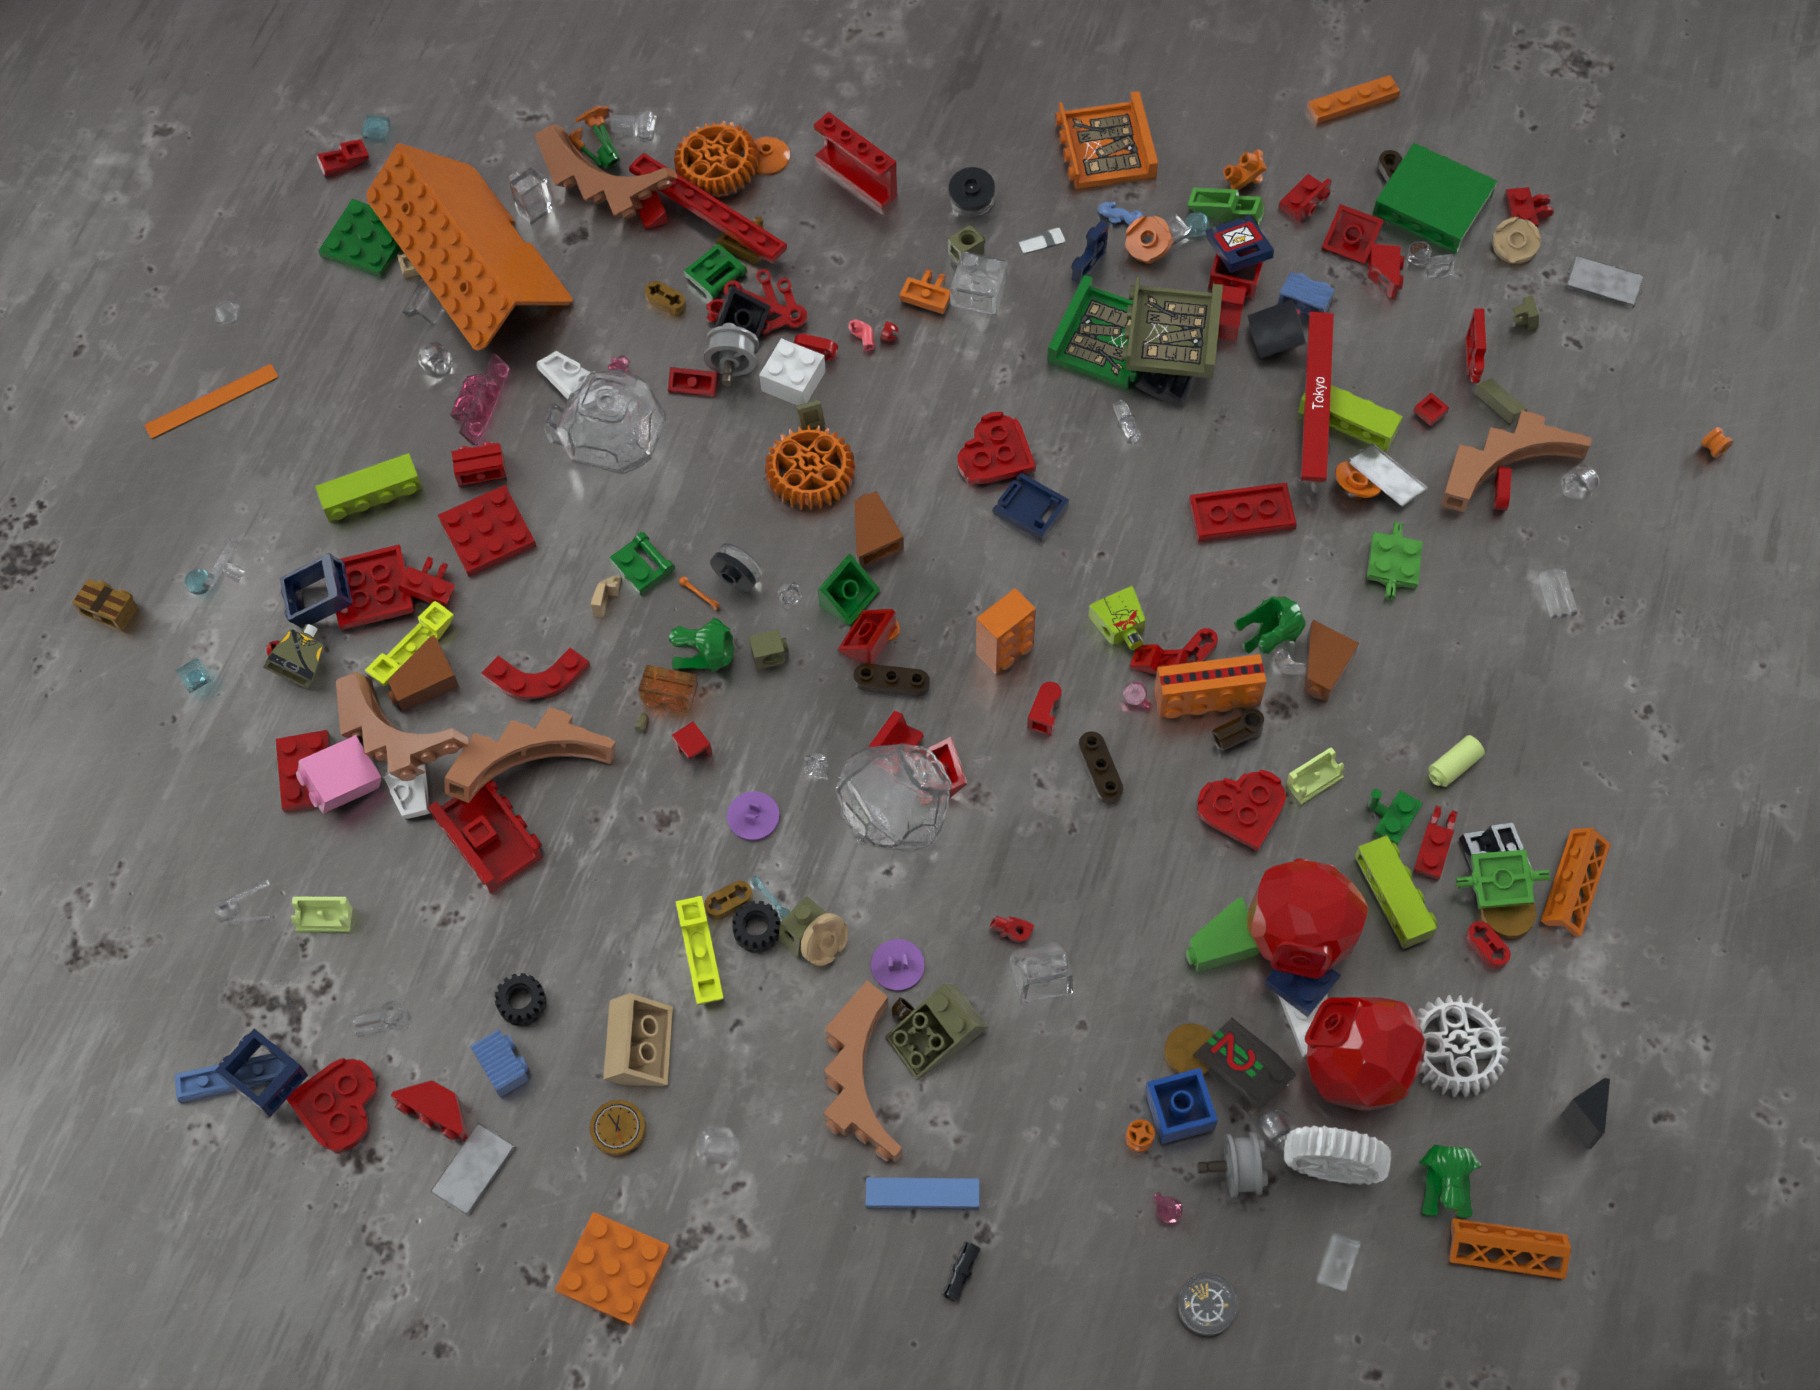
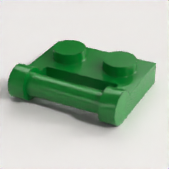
M719 243L684 270L685 277L702 290L711 301L718 297V293L724 289L728 282L734 281L738 277H743L747 273L746 267ZM729 266L733 268V270H731L723 278L717 281L714 285L711 286L709 284V282H711Z
M644 532L638 533L633 541L609 557L610 563L639 595L653 587L675 569V565L670 560H666L649 542V537ZM642 548L659 566L657 570L654 571L637 553L639 549Z

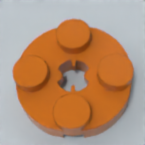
M1158 216L1139 217L1129 225L1126 231L1125 247L1135 260L1145 264H1153L1164 257L1173 245L1171 229ZM1146 235H1148L1149 237L1154 235L1153 241L1151 243H1143L1145 242L1144 237Z

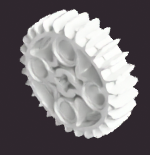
M1448 995L1445 1003L1438 997L1434 1003L1435 1006L1429 1001L1425 1006V1010L1423 1008L1418 1010L1417 1020L1424 1034L1428 1024L1437 1018L1439 1032L1424 1034L1427 1044L1432 1045L1436 1052L1430 1053L1425 1050L1419 1072L1424 1074L1422 1083L1431 1080V1090H1434L1439 1085L1442 1087V1095L1448 1089H1451L1453 1097H1456L1459 1090L1462 1091L1464 1097L1468 1096L1470 1089L1475 1095L1480 1092L1481 1088L1486 1091L1490 1087V1083L1495 1084L1497 1082L1498 1076L1504 1072L1502 1066H1506L1508 1063V1058L1505 1056L1510 1052V1048L1504 1045L1508 1043L1509 1037L1501 1036L1505 1032L1506 1027L1497 1028L1496 1026L1500 1021V1017L1492 1020L1490 1018L1492 1009L1484 1012L1482 1010L1483 1002L1477 1007L1473 1006V998H1470L1467 1003H1463L1462 995L1458 996L1456 1002H1453L1451 995ZM1446 1016H1454L1457 1019L1458 1023H1450L1446 1019ZM1467 1017L1478 1023L1482 1028L1469 1029ZM1479 1039L1487 1040L1491 1047H1483L1479 1043ZM1491 1058L1486 1069L1478 1074L1476 1060ZM1445 1063L1447 1075L1437 1070L1432 1064ZM1457 1068H1463V1069H1465V1070L1468 1072V1075H1469V1076H1468V1077H1462V1076H1460V1075L1457 1073V1070H1456V1069H1457Z
M1313 1125L1311 1128L1307 1126L1296 1128L1287 1134L1284 1147V1161L1293 1170H1298L1300 1174H1307L1308 1177H1317L1318 1180L1324 1179L1329 1182L1348 1183L1349 1185L1351 1183L1370 1185L1371 1183L1377 1184L1379 1181L1382 1182L1388 1177L1391 1151L1382 1141H1377L1376 1137H1368L1367 1134L1348 1131L1346 1128L1343 1130L1336 1127L1327 1128L1326 1126L1316 1127Z

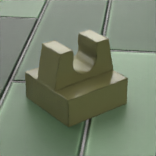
M1524 297L1523 304L1513 308L1515 326L1527 324L1529 330L1539 328V314L1534 297Z
M819 400L796 406L802 430H807L808 425H810L811 429L817 428L818 425H826Z

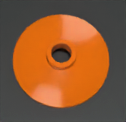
M762 137L754 140L759 156L758 169L755 170V173L771 175L780 172L787 166L790 160V151L782 140L774 137Z
M1344 461L1337 466L1335 478L1341 487L1349 493L1363 498L1375 497L1380 493L1381 488L1350 464V461Z

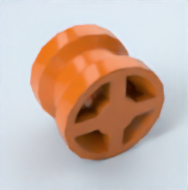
M1720 427L1713 429L1701 441V445L1704 448H1708L1714 458L1723 455L1733 444V440L1730 437L1723 435V430Z
M1137 1119L1131 1122L1126 1134V1143L1129 1148L1139 1153L1150 1149L1155 1137L1153 1125L1144 1119Z

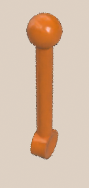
M683 576L679 579L681 586L688 587L709 603L714 610L720 607L716 600L710 599L689 583L687 577Z

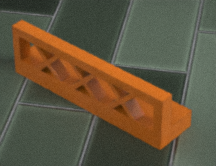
M1593 827L1570 830L1541 918V922L1546 926H1563L1574 937L1582 936L1611 846ZM1595 843L1600 846L1597 856L1594 849ZM1588 864L1590 865L1591 870L1590 879H1588L1587 874ZM1581 887L1584 895L1582 902L1579 895ZM1573 911H1575L1576 916L1575 925L1570 921Z
M1452 1218L1450 1228L1452 1243L1449 1262L1566 1279L1571 1254V1244L1567 1234ZM1459 1243L1472 1244L1476 1251L1468 1256L1457 1254ZM1494 1247L1500 1248L1505 1255L1494 1260L1489 1259L1485 1252ZM1521 1252H1529L1534 1259L1526 1264L1518 1263L1514 1257ZM1550 1256L1562 1257L1560 1269L1547 1267L1543 1261Z

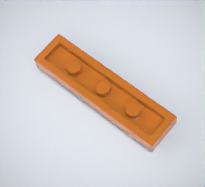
M1387 75L1308 101L1307 108L1318 124L1398 98L1400 90L1392 76Z

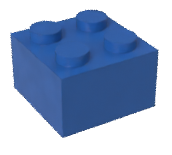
M1201 1068L1146 1083L1145 1095L1161 1144L1215 1130L1218 1119Z

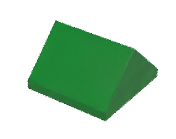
M848 554L817 589L819 607L846 625H851L880 591V588L852 554Z

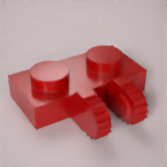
M1529 187L1506 189L1504 195L1510 218L1520 217L1519 219H1527L1538 228V219L1549 218L1554 214L1553 207L1548 206L1551 198L1547 194H1537L1532 197Z
M427 557L422 571L408 566L399 584L398 591L431 604L436 601L446 608L455 584L442 580L448 564L442 563L440 565L437 577L428 574L433 565V558Z

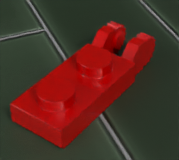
M1438 805L1435 806L1431 821L1427 824L1413 870L1415 873L1439 880L1454 833L1452 829L1458 813L1453 810L1449 813L1446 828L1436 825L1442 812V807Z

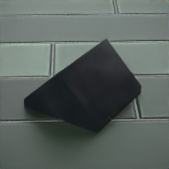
M730 286L714 328L723 326L725 323H732L737 327L752 332L759 339L771 306Z
M1603 1078L1575 1097L1561 1114L1562 1118L1586 1148L1592 1149L1605 1133L1610 1079Z

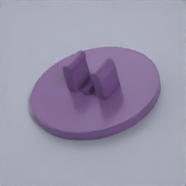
M757 791L739 795L732 801L727 811V821L731 831L739 838L748 841L762 840L771 835L776 829L780 818L778 806L773 798Z
M893 939L884 942L875 950L871 959V972L874 979L880 986L890 991H905L914 987L921 980L925 969V961L920 949L915 944L903 939Z

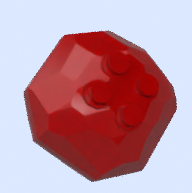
M1298 858L1294 862L1272 866L1265 871L1248 909L1247 930L1262 956L1271 961L1272 968L1304 977L1320 978L1325 975L1326 971L1331 970L1351 955L1363 930L1367 918L1368 905L1352 881L1340 873L1335 866Z
M1381 997L1328 998L1319 1006L1305 1035V1042L1308 1044L1306 1062L1311 1079L1320 1095L1330 1104L1363 1111L1394 1105L1408 1095L1409 1089L1420 1072L1427 1045L1413 1009L1404 1002Z

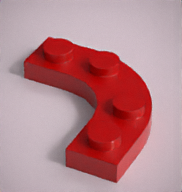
M569 648L550 668L533 674L524 673L516 669L498 655L483 670L481 675L490 684L512 698L523 701L544 697L549 699L567 690L587 670L590 663L579 653Z

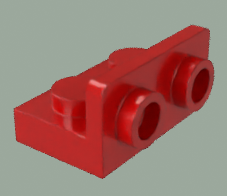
M1307 174L1279 201L1278 207L1301 222L1306 216H1311L1321 201L1325 202L1329 198L1332 180L1327 178L1322 183L1310 174Z

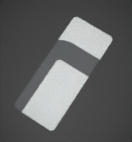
M1055 228L1019 238L1018 242L1022 252L1027 253L1063 243L1065 239L1061 229Z

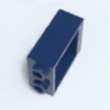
M330 553L280 578L281 595L284 598L286 609L285 616L290 623L302 629L306 624L312 625L353 604L345 564ZM325 578L329 597L305 608L301 589Z
M253 1029L250 1034L245 1035L230 1055L225 1056L221 1060L219 1067L215 1070L228 1085L269 1118L308 1077V1074L299 1063L256 1029ZM260 1046H263L287 1066L258 1096L233 1075Z

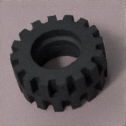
M754 900L750 901L748 906L746 903L743 904L741 910L737 909L735 912L736 916H733L732 928L734 937L741 948L744 946L746 951L750 952L752 949L754 953H759L760 949H763V952L768 950L767 947L770 946L772 948L775 946V941H778L780 918L776 909L773 910L772 905L769 903L765 905L764 901H759L758 904H755ZM755 918L764 919L768 923V928L761 935H750L745 929L748 921Z
M521 973L520 976L512 974V978L508 979L506 977L503 979L504 984H499L497 987L498 992L495 991L496 1007L506 1022L509 1021L512 1025L516 1026L519 1023L520 1026H525L526 1022L532 1024L534 1023L533 1019H539L541 1017L540 1012L545 1010V992L539 981L535 980L533 976L529 975L527 977L525 973ZM523 990L531 993V1002L526 1007L515 1009L510 1006V998L514 993Z

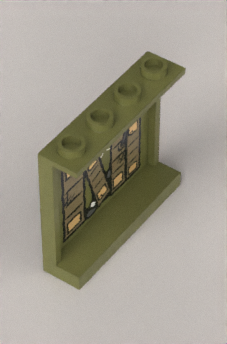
M1136 276L1135 286L1130 285L1129 300H1134L1133 305H1128L1127 320H1131V325H1126L1124 339L1129 340L1128 345H1123L1122 360H1126V370L1213 379L1223 285L1213 284L1212 293L1140 286V276Z

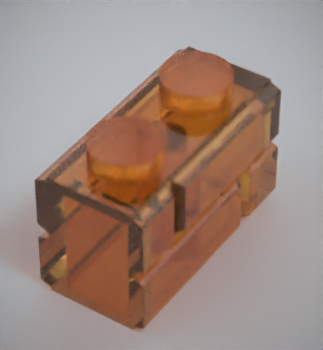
M646 665L638 688L640 700L652 707L660 704L668 706L670 710L681 712L683 709L690 711L698 688L697 676L695 674Z

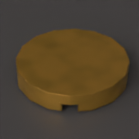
M1534 903L1531 905L1481 909L1482 921L1490 925L1499 937L1504 939H1517L1526 935L1533 927L1537 916Z
M1195 1023L1182 1024L1173 1029L1167 1037L1164 1048L1165 1059L1171 1070L1175 1073H1183L1201 1068L1203 1076L1211 1073L1218 1062L1220 1051L1215 1055L1208 1051L1213 1046L1208 1042L1211 1037L1218 1042L1213 1032L1205 1026Z

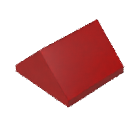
M893 609L862 610L837 650L841 654L862 664H875L896 629L895 611Z

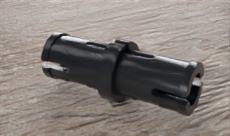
M964 1241L955 1264L951 1265V1274L941 1294L944 1298L959 1302L967 1280H970L973 1275L971 1270L981 1250L977 1245Z

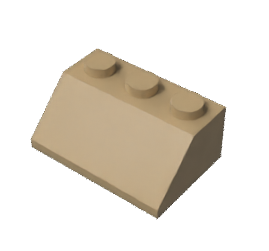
M632 993L610 1000L603 1080L625 1086L668 1085L673 1006Z

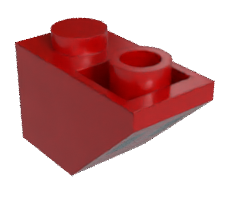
M1372 244L1368 261V278L1391 299H1396L1398 289L1402 290L1404 276L1400 275V270H1403L1404 256H1400L1401 246Z

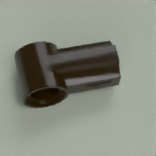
M1250 708L1245 710L1240 717L1213 729L1212 735L1219 749L1225 751L1247 739L1254 740L1259 738L1263 733V713L1258 709ZM1249 721H1254L1258 725L1255 727H1250L1246 723Z

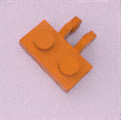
M927 269L921 281L910 277L907 278L899 299L900 301L944 314L951 300L952 290L943 288L946 275L941 273L935 285L929 284L932 279V271Z

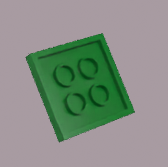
M351 199L318 252L321 257L382 278L400 250V246L369 204Z

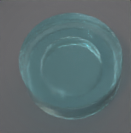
M1200 212L1189 214L1185 221L1186 231L1193 236L1205 234L1209 226L1208 217Z
M195 569L187 574L185 585L192 594L201 595L209 591L212 586V579L207 571Z

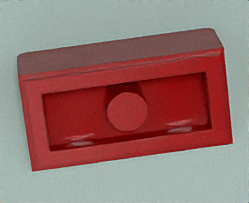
M656 190L652 192L651 197L640 200L643 208L637 211L646 230L668 223L665 209Z
M670 367L668 391L716 396L720 373Z

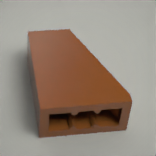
M877 491L863 494L854 501L857 562L862 568L904 549V537Z
M1313 620L1307 639L1304 690L1308 691L1314 698L1328 701L1356 655L1359 643Z
M435 635L429 637L388 680L392 690L387 693L393 705L399 704L402 712L459 687Z

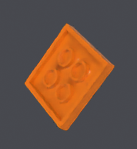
M593 1212L555 1288V1292L633 1327L671 1247L669 1244Z

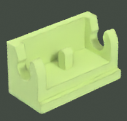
M1332 747L1289 773L1286 786L1301 805L1344 778V764L1336 763V752Z
M347 897L292 898L295 915H291V921L296 928V932H350L353 907Z

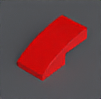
M362 139L339 143V150L317 154V161L324 177L349 170L369 159V154Z
M1158 644L1141 645L1135 650L1130 667L1141 672L1157 674L1158 667L1186 664L1189 654L1184 649L1163 650Z

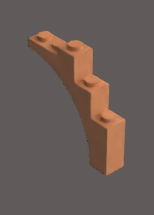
M552 124L534 134L554 184L566 189L578 184L584 200L594 202L595 204L607 199L614 216L623 217L624 219L635 216L637 214L636 211L643 208L640 200L651 197L652 192L657 189L663 190L672 185L671 182L678 179L675 170L665 167L650 174L634 177L611 175L595 167L581 155L572 144L564 127Z
M1521 410L1514 434L1504 429L1490 427L1483 451L1472 446L1459 444L1441 506L1465 512L1477 488L1491 474L1497 471L1498 466L1504 467L1509 463L1524 458L1542 455H1565L1585 459L1592 438L1580 433L1564 431L1558 427L1544 425L1546 417L1534 412Z
M356 671L336 680L340 735L348 739L356 735L358 740L364 744V754L380 762L388 761L389 774L402 781H411L416 776L426 773L425 763L434 762L439 757L457 753L459 749L469 746L468 736L454 728L428 734L401 732L382 713L375 697L371 679Z
M549 707L536 728L511 720L498 742L490 737L473 733L468 741L469 746L463 748L444 778L445 794L469 803L485 784L500 773L527 761L546 757L574 756L611 764L615 757L616 741L607 736L588 731L583 727L572 725V715Z
M866 981L824 1029L827 1044L835 1051L841 1049L824 1070L826 1085L836 1093L841 1091L823 1112L824 1121L826 1122L824 1125L833 1134L838 1135L840 1133L845 1138L854 1130V1136L864 1144L869 1142L876 1148L874 1150L881 1159L886 1162L890 1159L896 1164L903 1156L902 1147L886 1133L874 1115L866 1095L863 1080L864 1058L868 1041L877 1021L889 1006L888 996L869 981Z

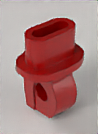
M995 916L990 923V929L1000 932V937L1008 936L1010 940L1016 943L1027 940L1035 926L1023 919L1009 916L1006 919ZM1016 929H1019L1021 931V934H1018L1016 932Z

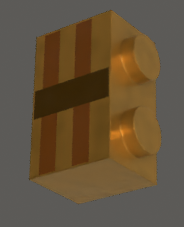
M87 579L72 602L80 615L121 632L124 631L138 609L131 593L124 589L115 590L101 580L96 582Z

